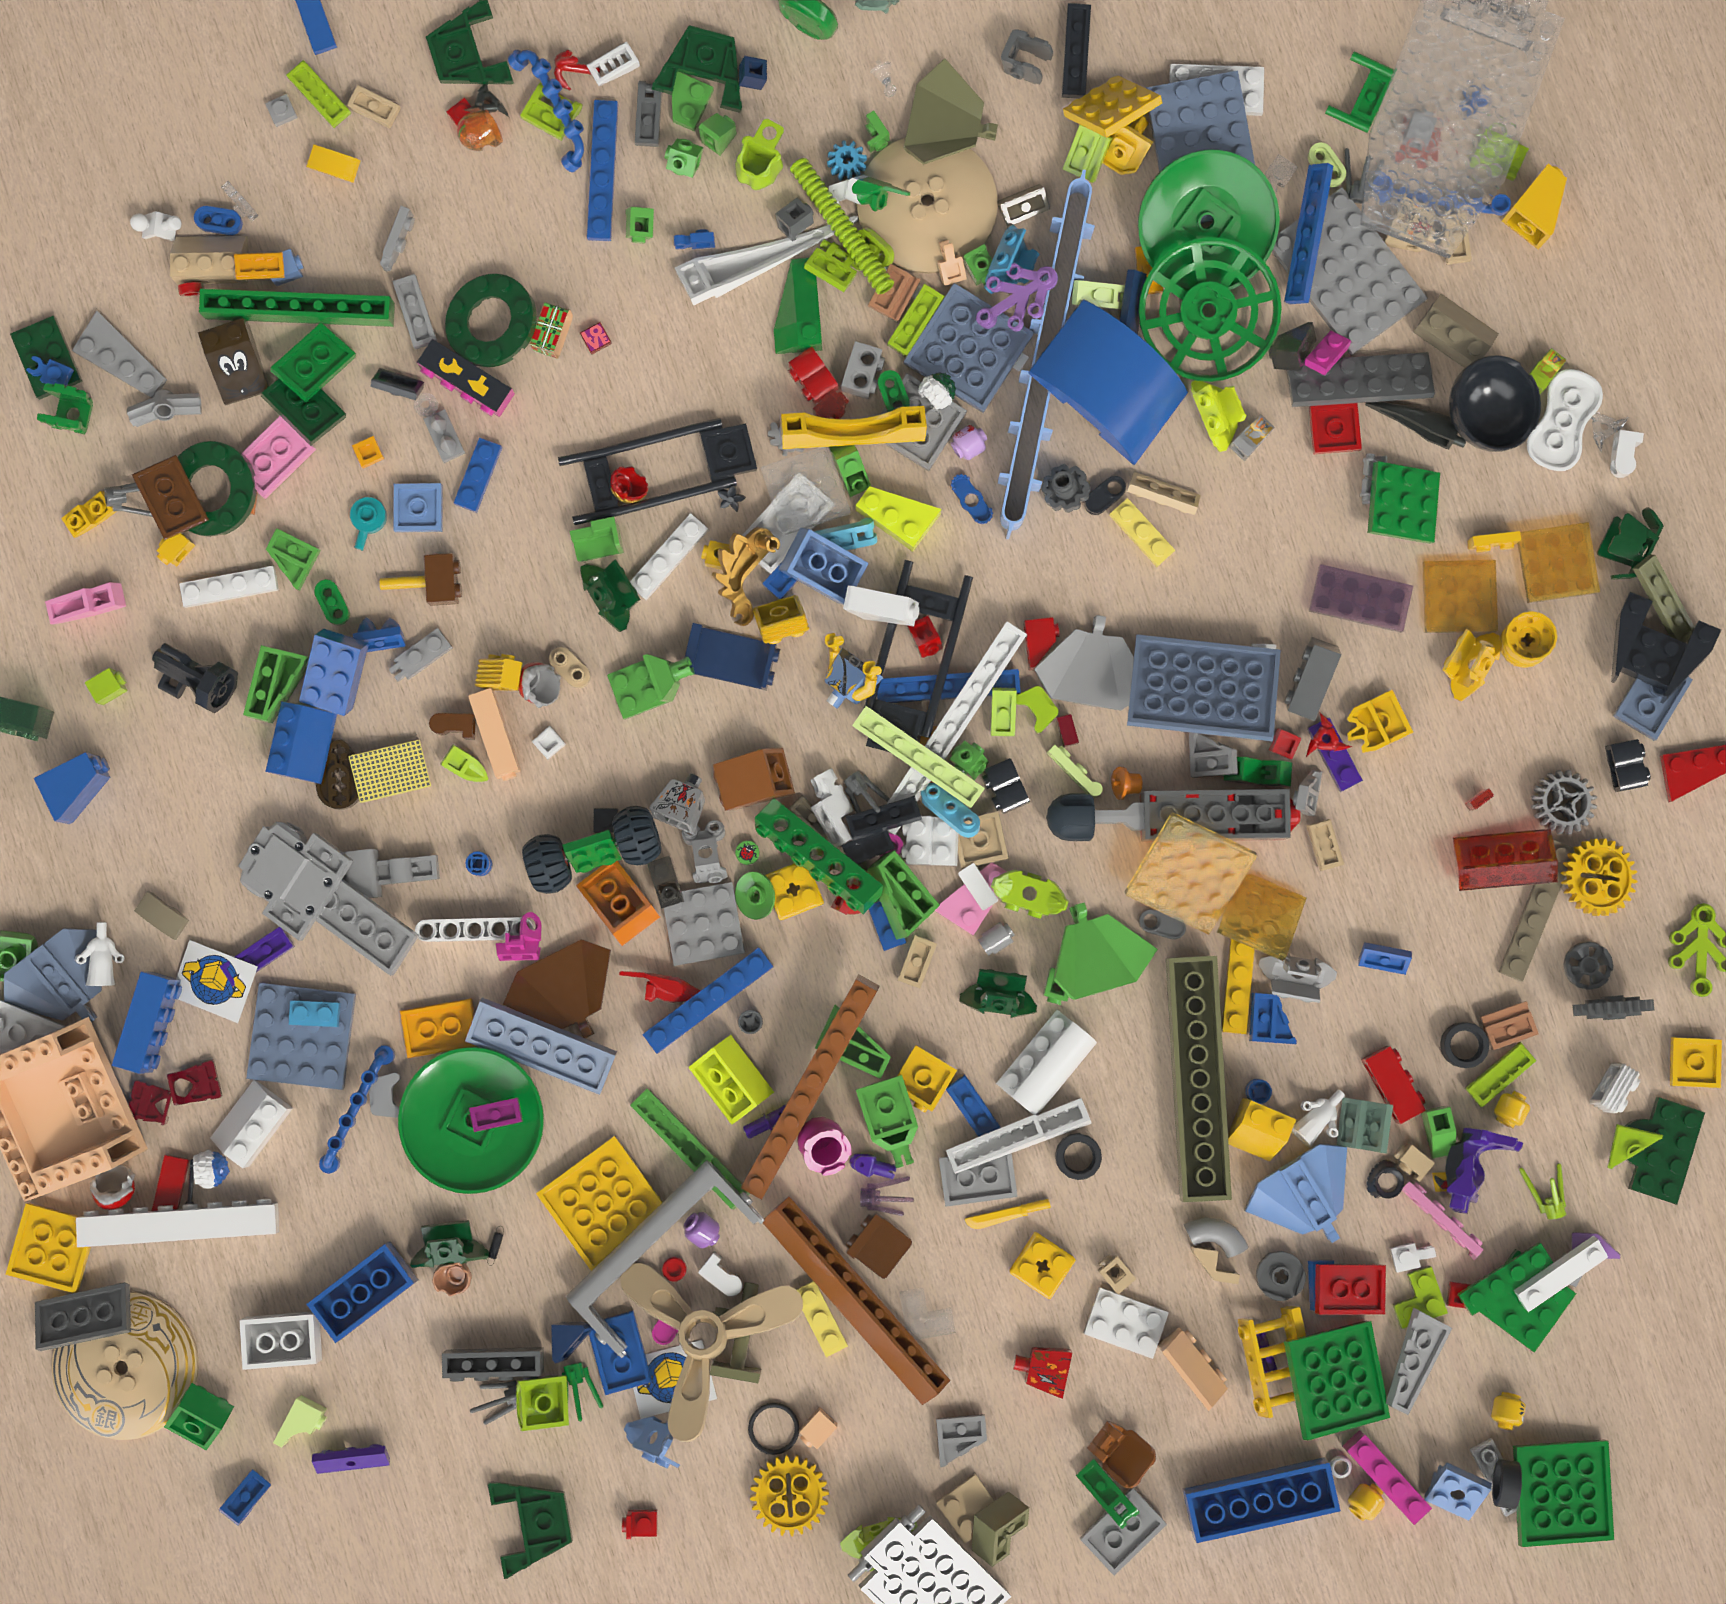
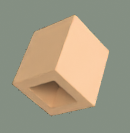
M819 1407L800 1428L799 1433L802 1435L800 1439L808 1447L814 1446L818 1449L835 1431L838 1423Z

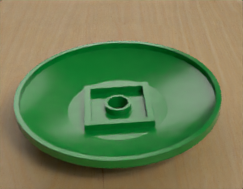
M1216 149L1191 152L1165 166L1148 186L1138 214L1140 246L1151 268L1165 254L1180 244L1206 237L1225 238L1236 241L1250 248L1266 263L1275 246L1279 231L1278 201L1267 177L1256 165L1246 158L1232 152ZM1204 215H1211L1213 219L1211 226L1208 228H1203L1200 224L1201 218ZM1201 246L1203 261L1216 260L1232 265L1239 255V252L1222 246ZM1191 249L1174 256L1160 269L1159 273L1170 280L1180 269L1194 263ZM1247 259L1240 271L1248 279H1251L1259 271V268L1250 259ZM1205 268L1207 282L1220 283L1227 271L1218 268ZM1195 270L1184 275L1176 284L1188 292V290L1197 285ZM1235 277L1228 289L1237 288L1242 283Z
M485 1048L451 1050L430 1060L410 1080L399 1107V1136L409 1161L429 1182L455 1193H485L500 1188L514 1180L533 1160L540 1146L544 1130V1109L541 1096L529 1074L506 1055ZM513 1098L519 1099L523 1122L474 1132L473 1127L467 1123V1116L470 1114L469 1108Z

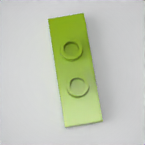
M304 60L286 74L287 78L333 128L351 114L350 110Z
M1518 1042L1464 1089L1480 1107H1483L1537 1060L1521 1042Z

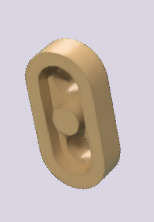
M558 647L550 653V665L572 687L583 688L588 685L591 679L589 670L568 649ZM559 655L565 656V661L563 663L557 662V657ZM577 671L582 673V677L578 680L574 679V673Z

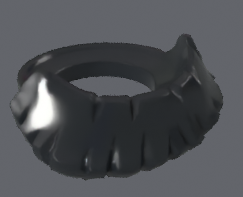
M1382 1160L1379 1164L1377 1163L1369 1173L1368 1181L1366 1182L1367 1191L1374 1198H1394L1401 1193L1404 1186L1403 1175L1398 1171L1397 1163L1391 1160ZM1383 1173L1394 1174L1397 1178V1186L1391 1192H1384L1380 1188L1378 1179Z

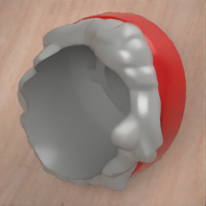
M530 662L521 669L518 691L526 701L535 704L536 707L548 706L558 699L561 676L555 673L554 667L549 664Z
M120 1164L111 1170L95 1175V1179L90 1183V1190L96 1205L105 1210H114L125 1205L135 1191V1174L127 1166Z

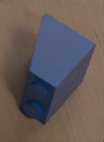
M85 752L35 777L34 780L53 820L65 824L73 823L110 779L108 773L110 767L104 758Z

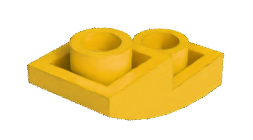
M313 144L306 167L354 183L361 160Z
M100 491L84 505H77L61 519L72 536L77 538L108 519L117 511L113 512L112 506H106L104 491Z

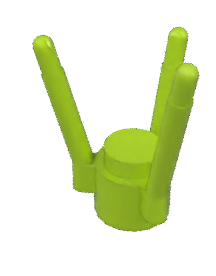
M1560 1163L1557 1164L1558 1193L1555 1179L1550 1178L1552 1196L1546 1198L1545 1203L1542 1202L1524 1168H1519L1524 1181L1539 1206L1540 1213H1546L1549 1220L1566 1216L1562 1165Z

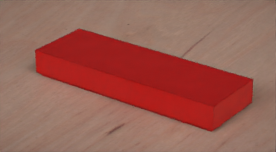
M164 1155L152 1211H158V1206L173 1205V1210L179 1209L190 1159Z

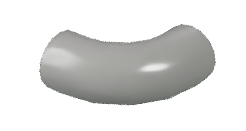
M1205 1217L1184 1224L1194 1246L1207 1241L1214 1242L1223 1249L1227 1258L1234 1257L1249 1248L1246 1240L1236 1227L1222 1219Z

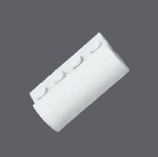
M1056 1010L996 1084L1030 1113L1037 1116L1097 1042L1077 1024Z

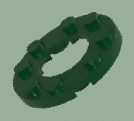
M486 274L476 277L462 286L449 304L445 318L447 339L459 356L475 366L488 368L504 365L512 361L513 357L522 348L525 349L531 341L537 321L535 303L525 287L512 277L503 274ZM485 299H501L507 303L510 309L511 320L508 329L496 340L487 342L477 340L469 328V319L473 309L478 307Z
M216 441L200 442L185 449L178 455V459L190 483L192 482L193 475L201 468L217 466L227 474L231 484L227 502L218 510L205 512L209 521L187 531L196 535L211 537L226 535L236 530L250 515L257 496L254 480L255 472L249 460L236 448Z

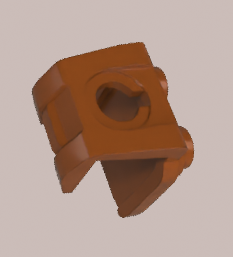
M1110 1421L1104 1424L1087 1447L1103 1463V1469L1125 1488L1137 1486L1148 1469L1156 1461L1155 1449L1133 1430H1126L1124 1427Z

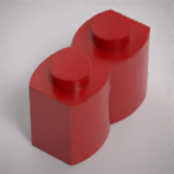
M810 347L788 362L790 369L787 371L794 382L799 381L803 386L801 392L808 402L812 400L814 404H817L839 389L838 383L813 347Z

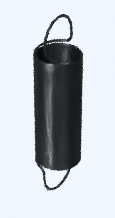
M497 1229L489 1249L488 1258L497 1259L503 1239L502 1233H497Z

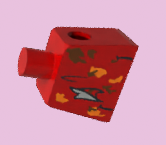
M1032 1347L1029 1358L1019 1355L1015 1356L1013 1370L1026 1372L1025 1383L1027 1385L1063 1399L1073 1352L1071 1349Z

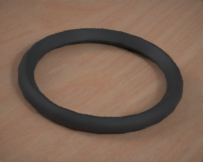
M767 1403L760 1406L752 1414L748 1426L749 1437L754 1446L761 1452L771 1455L782 1454L791 1449L798 1439L800 1430L799 1421L795 1413L781 1403ZM768 1408H780L786 1411L791 1416L795 1427L793 1438L789 1444L776 1450L767 1449L760 1445L753 1432L756 1417Z

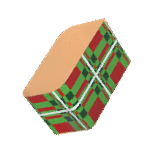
M544 302L529 344L534 351L556 359L559 358L572 322L573 314L571 310Z

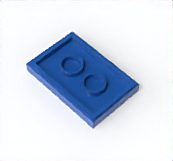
M634 1310L604 1318L607 1324L628 1346L625 1349L627 1354L621 1358L607 1343L604 1345L596 1338V1331L594 1329L589 1334L605 1395L653 1382Z

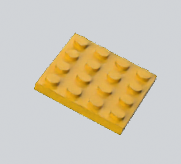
M616 1136L612 1137L536 1193L591 1271L663 1203Z

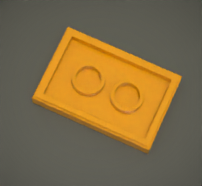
M472 998L400 1011L407 1058L442 1053L460 1048L476 1047V1045L465 1041L475 1015Z

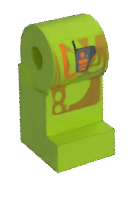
M1553 348L1544 355L1529 373V375L1533 376L1540 394L1547 388L1550 381L1567 360Z

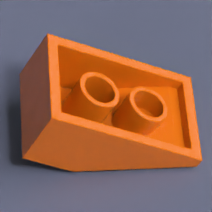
M618 861L611 865H602L576 885L621 946L660 918L659 914Z

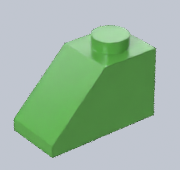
M718 113L702 122L699 126L701 143L719 156H721L737 135L735 122L726 115L722 117Z

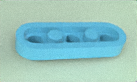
M929 783L925 790H921L922 803L958 834L967 838L978 834L980 830L979 817L957 798L935 783ZM930 792H936L937 794L931 795V794H929V793H930ZM948 806H953L954 809L949 810V809H947V807H948ZM967 820H969V821H971L972 823H971V824H965L964 822L967 821Z

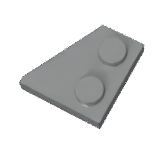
M1312 770L1299 785V791H1295L1293 804L1296 805L1295 809L1300 810L1305 815L1315 816L1323 771Z
M985 1414L936 1418L940 1467H945L952 1460L963 1456L973 1447L987 1441Z

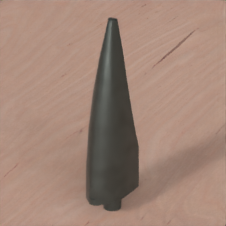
M1366 402L1365 404L1371 409L1413 430L1426 441L1449 450L1452 444L1464 448L1466 441L1457 435L1458 432L1449 416L1401 404L1386 402Z

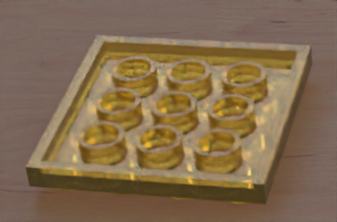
M1172 812L1124 892L1126 896L1209 935L1257 858V853Z

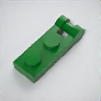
M1095 1459L1076 1474L1077 1478L1121 1529L1127 1525V1521L1132 1516L1136 1517L1140 1513L1137 1507L1128 1499ZM1122 1503L1126 1509L1119 1514L1115 1509Z

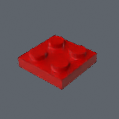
M1358 403L1309 407L1313 455L1361 451Z

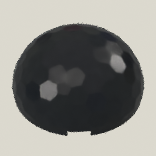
M1497 355L1475 360L1464 368L1455 379L1449 397L1450 417L1459 435L1474 447L1488 452H1502L1513 449L1524 443L1538 424L1541 413L1539 389L1533 376L1529 375L1518 361Z

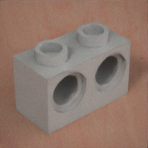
M855 341L842 381V392L869 399L870 393L875 394L878 380L875 379L877 370L882 371L885 358L882 357V349ZM869 355L873 357L874 361L866 365L862 363L861 359ZM861 377L866 379L867 384L863 387H858L854 384V381Z

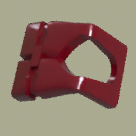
M210 1060L202 1063L200 1066L195 1065L183 1071L167 1074L171 1097L175 1106L207 1101V1099H218L223 1096L220 1082L216 1080L218 1074L215 1061ZM178 1079H184L193 1084L191 1091L185 1097L178 1096L175 1091L174 1084Z
M135 1081L131 1094L133 1100L129 1102V1108L134 1119L158 1122L161 1125L167 1124L169 1119L168 1110L172 1102L171 1092L155 1085L150 1086L145 1082ZM163 1099H167L162 1115L155 1104Z

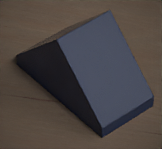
M560 1322L551 1325L552 1360L555 1363L565 1361L593 1330L588 1322Z

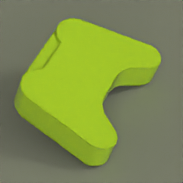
M1035 686L1016 695V705H1025L1036 718L1034 730L1036 733H1041L1058 715V708L1040 686Z

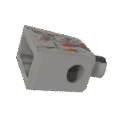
M691 773L688 775L685 783L672 779L649 808L653 818L694 834L705 803L703 792L698 789L702 779Z

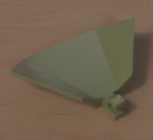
M946 59L942 60L916 85L904 149L923 165L976 147L978 137L994 141L996 139L998 124H981L984 102Z

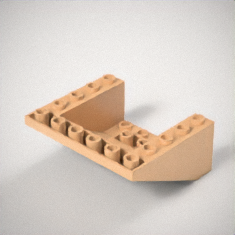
M89 1017L0 1054V1149L24 1202L111 1170L148 1149Z

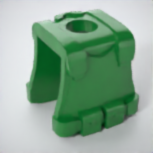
M46 383L43 390L59 399L55 416L38 413L37 420L52 426L54 429H65L85 435L93 408V400L89 398L88 393L71 386ZM77 408L80 415L77 420L68 419L67 413L70 409Z

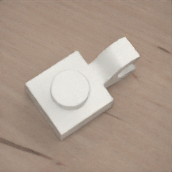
M1412 1242L1390 1248L1397 1273L1421 1267L1419 1260L1437 1257L1432 1245L1416 1249L1415 1243Z

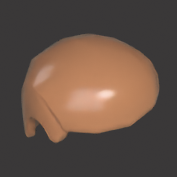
M465 1263L441 1264L434 1271L432 1283L437 1292L443 1291L448 1296H454L464 1293L469 1288L472 1274Z

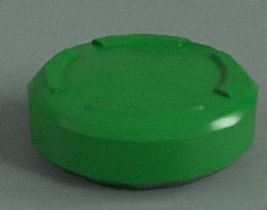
M778 0L782 15L795 28L807 36L817 40H827L832 38L837 31L838 21L835 13L821 0Z

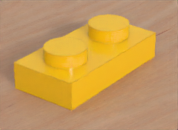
M1520 531L1473 536L1467 540L1468 550L1476 549V552L1480 553L1490 551L1491 547L1500 546V550L1512 549L1515 544L1521 541Z

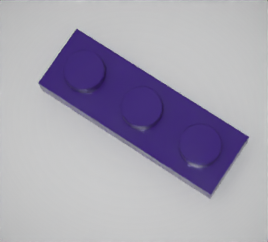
M1321 722L1307 729L1312 739L1318 729L1322 727ZM1333 725L1332 728H1334V730H1335V732H1336V734H1337V736H1338L1339 742H1342V740H1341V738H1340V736H1339V734H1338L1336 728H1335L1334 725ZM1324 734L1322 736V741L1325 743H1329L1330 737L1327 734ZM1318 749L1340 792L1363 781L1347 749L1340 751Z
M278 927L236 955L235 958L257 966V973L294 948L295 945L285 930ZM227 961L220 968L233 987L235 982L227 970V967L230 966V962Z

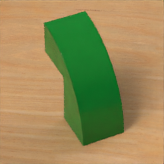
M1237 757L1238 774L1224 775L1223 780L1244 784L1291 787L1293 763L1282 760H1258L1249 757Z

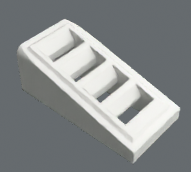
M626 41L586 66L598 86H601L633 71L640 64ZM626 55L629 61L625 63L621 56ZM616 58H617L618 62H619L620 65H621V66L618 67V68L616 67L615 63L613 62V60L616 59ZM605 63H609L613 71L609 72ZM599 66L605 74L603 77L600 76L596 69Z

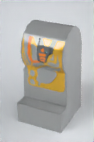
M1259 415L1232 442L1229 448L1243 461H1246L1275 427L1266 418Z

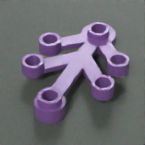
M1012 263L1010 270L1006 271L1007 275L1014 280L1019 278L1031 280L1032 282L1026 286L1002 282L995 276L990 277L986 283L990 291L994 293L1001 291L1012 295L990 309L982 308L979 310L976 316L977 323L985 329H990L996 324L998 315L1017 304L1014 316L1008 319L1007 324L1011 330L1015 332L1020 331L1024 325L1023 317L1029 297L1035 291H1037L1035 302L1029 305L1028 314L1035 319L1040 318L1044 313L1043 305L1047 291L1054 288L1058 281L1057 272L1053 268L1045 266L1041 267L1038 271H1032ZM1014 268H1017V273L1015 275H1011V271ZM1048 274V279L1046 281H1042V277ZM994 281H997V286L995 288H992V283ZM1039 307L1038 313L1033 314V309ZM985 313H988V318L986 320H982V316ZM1019 320V324L1013 327V322Z

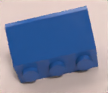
M281 701L265 772L321 784L337 714Z

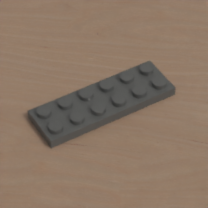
M1428 352L1340 358L1326 375L1305 366V360L1287 361L1286 364L1292 407L1434 398L1435 395Z

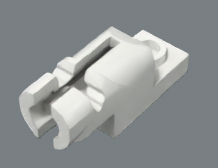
M831 768L810 780L817 798L821 800L812 806L811 809L830 843L837 848L852 839L848 827L842 822L841 818L851 813L853 808L841 784L839 786L834 785L835 780L838 778Z

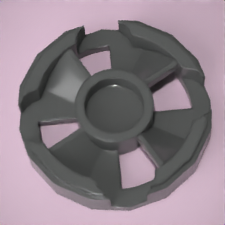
M1594 942L1578 943L1570 948L1565 955L1563 964L1565 975L1569 981L1576 987L1586 990L1600 988L1606 984L1614 967L1612 956L1608 950ZM1589 947L1596 949L1593 956H1589ZM1571 957L1579 961L1578 966H1571L1569 964ZM1600 965H1606L1605 974L1598 971ZM1583 975L1590 976V985L1579 983Z

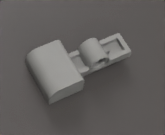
M378 849L343 852L354 860L343 879L368 898L382 897L381 885L440 879L438 855L379 861Z

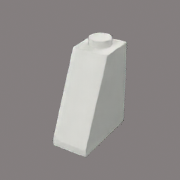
M849 585L847 587L843 609L864 620L914 626L915 620L919 615V603L909 597Z

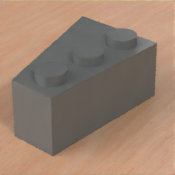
M1311 637L1309 645L1306 646L1302 656V665L1300 668H1297L1293 681H1295L1293 690L1288 691L1284 701L1287 704V711L1315 721L1342 655L1338 646Z

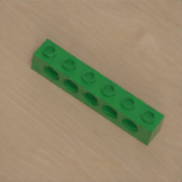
M775 798L755 816V830L761 837L770 839L777 850L782 853L786 852L797 866L806 868L813 879L818 882L822 881L833 895L842 897L853 911L858 910L864 915L882 896L883 884ZM777 827L786 828L784 831L776 830ZM796 841H802L804 844L798 846L793 843ZM818 855L821 856L822 859L814 860L811 857ZM838 870L841 873L833 875L830 873V871ZM851 884H855L859 888L850 889L848 888V886Z

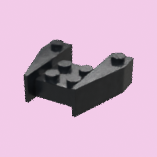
M1630 592L1616 620L1611 682L1615 683L1620 672L1664 690L1665 692L1660 703L1664 704L1707 659L1722 629L1699 620L1694 626L1687 643H1684L1642 625L1653 601Z

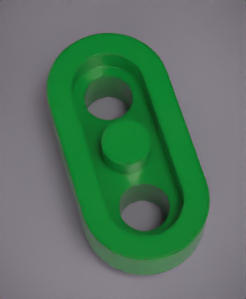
M893 370L881 373L878 378V388L887 412L895 410L893 405L897 402L901 403L902 407H910V401L900 375ZM887 381H892L894 383V386L889 388L885 385V383Z
M327 579L318 582L315 586L314 594L326 619L333 625L345 624L350 618V610L336 583ZM331 589L332 594L326 597L324 595L325 590ZM337 610L342 611V615L339 618L335 617Z

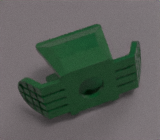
M1646 507L1642 510V516L1649 528L1629 513L1625 514L1623 519L1618 516L1612 519L1597 550V555L1630 566L1631 569L1628 574L1611 575V580L1636 578L1637 576L1633 568L1648 555L1652 554L1664 525L1651 508Z

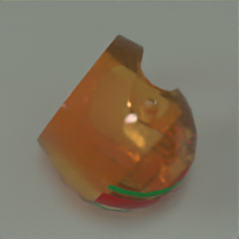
M487 110L465 114L458 123V138L462 145L469 150L483 151L484 146L497 147L503 142L499 127Z

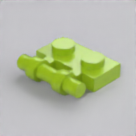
M824 239L820 244V248L817 247L807 260L804 269L840 291L845 292L856 277L857 271L853 268L860 271L859 266L855 264L851 254L839 248L840 245L835 242L830 243Z

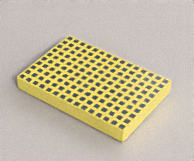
M420 740L349 756L360 803L431 787Z

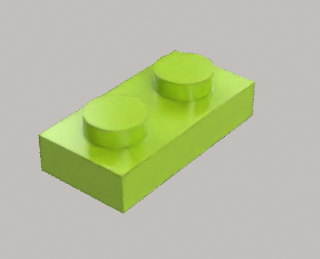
M992 688L991 736H1015L1016 688Z

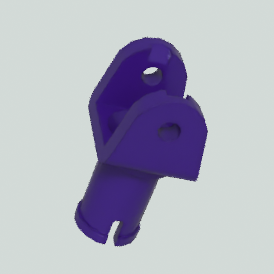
M854 1154L850 1158L849 1163L852 1169L869 1178L874 1174L893 1180L895 1174L889 1172V1170L896 1172L895 1164L878 1161L876 1156L872 1154Z

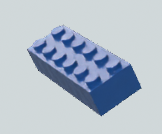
M1325 1457L1182 1489L1192 1535L1196 1543L1341 1511L1330 1462Z

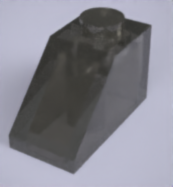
M1307 322L1278 335L1274 344L1269 349V357L1272 359L1274 369L1301 371L1305 364V359L1311 353L1317 341L1313 322Z

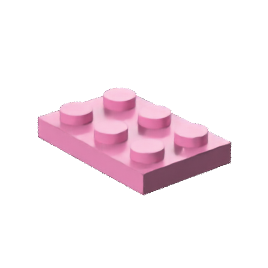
M279 416L242 454L249 460L255 472V490L266 499L316 449L310 446Z

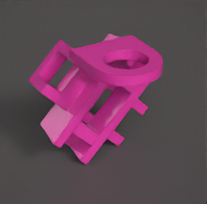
M528 912L521 917L520 935L505 933V943H496L499 961L539 960L541 951L539 941H541L542 925L540 918L535 913ZM528 917L535 921L536 927L534 930L529 929L526 921Z

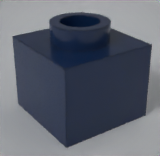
M744 56L739 65V86L762 90L767 81V60Z

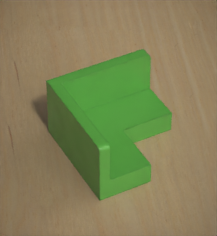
M614 517L591 521V527L570 531L578 562L624 553L619 525Z

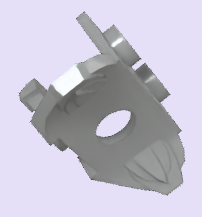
M1290 953L1261 957L1258 965L1264 975L1271 980L1273 995H1277L1280 998L1300 999L1307 1003H1320V989L1334 981L1337 975V971L1318 958H1315V960L1290 956Z

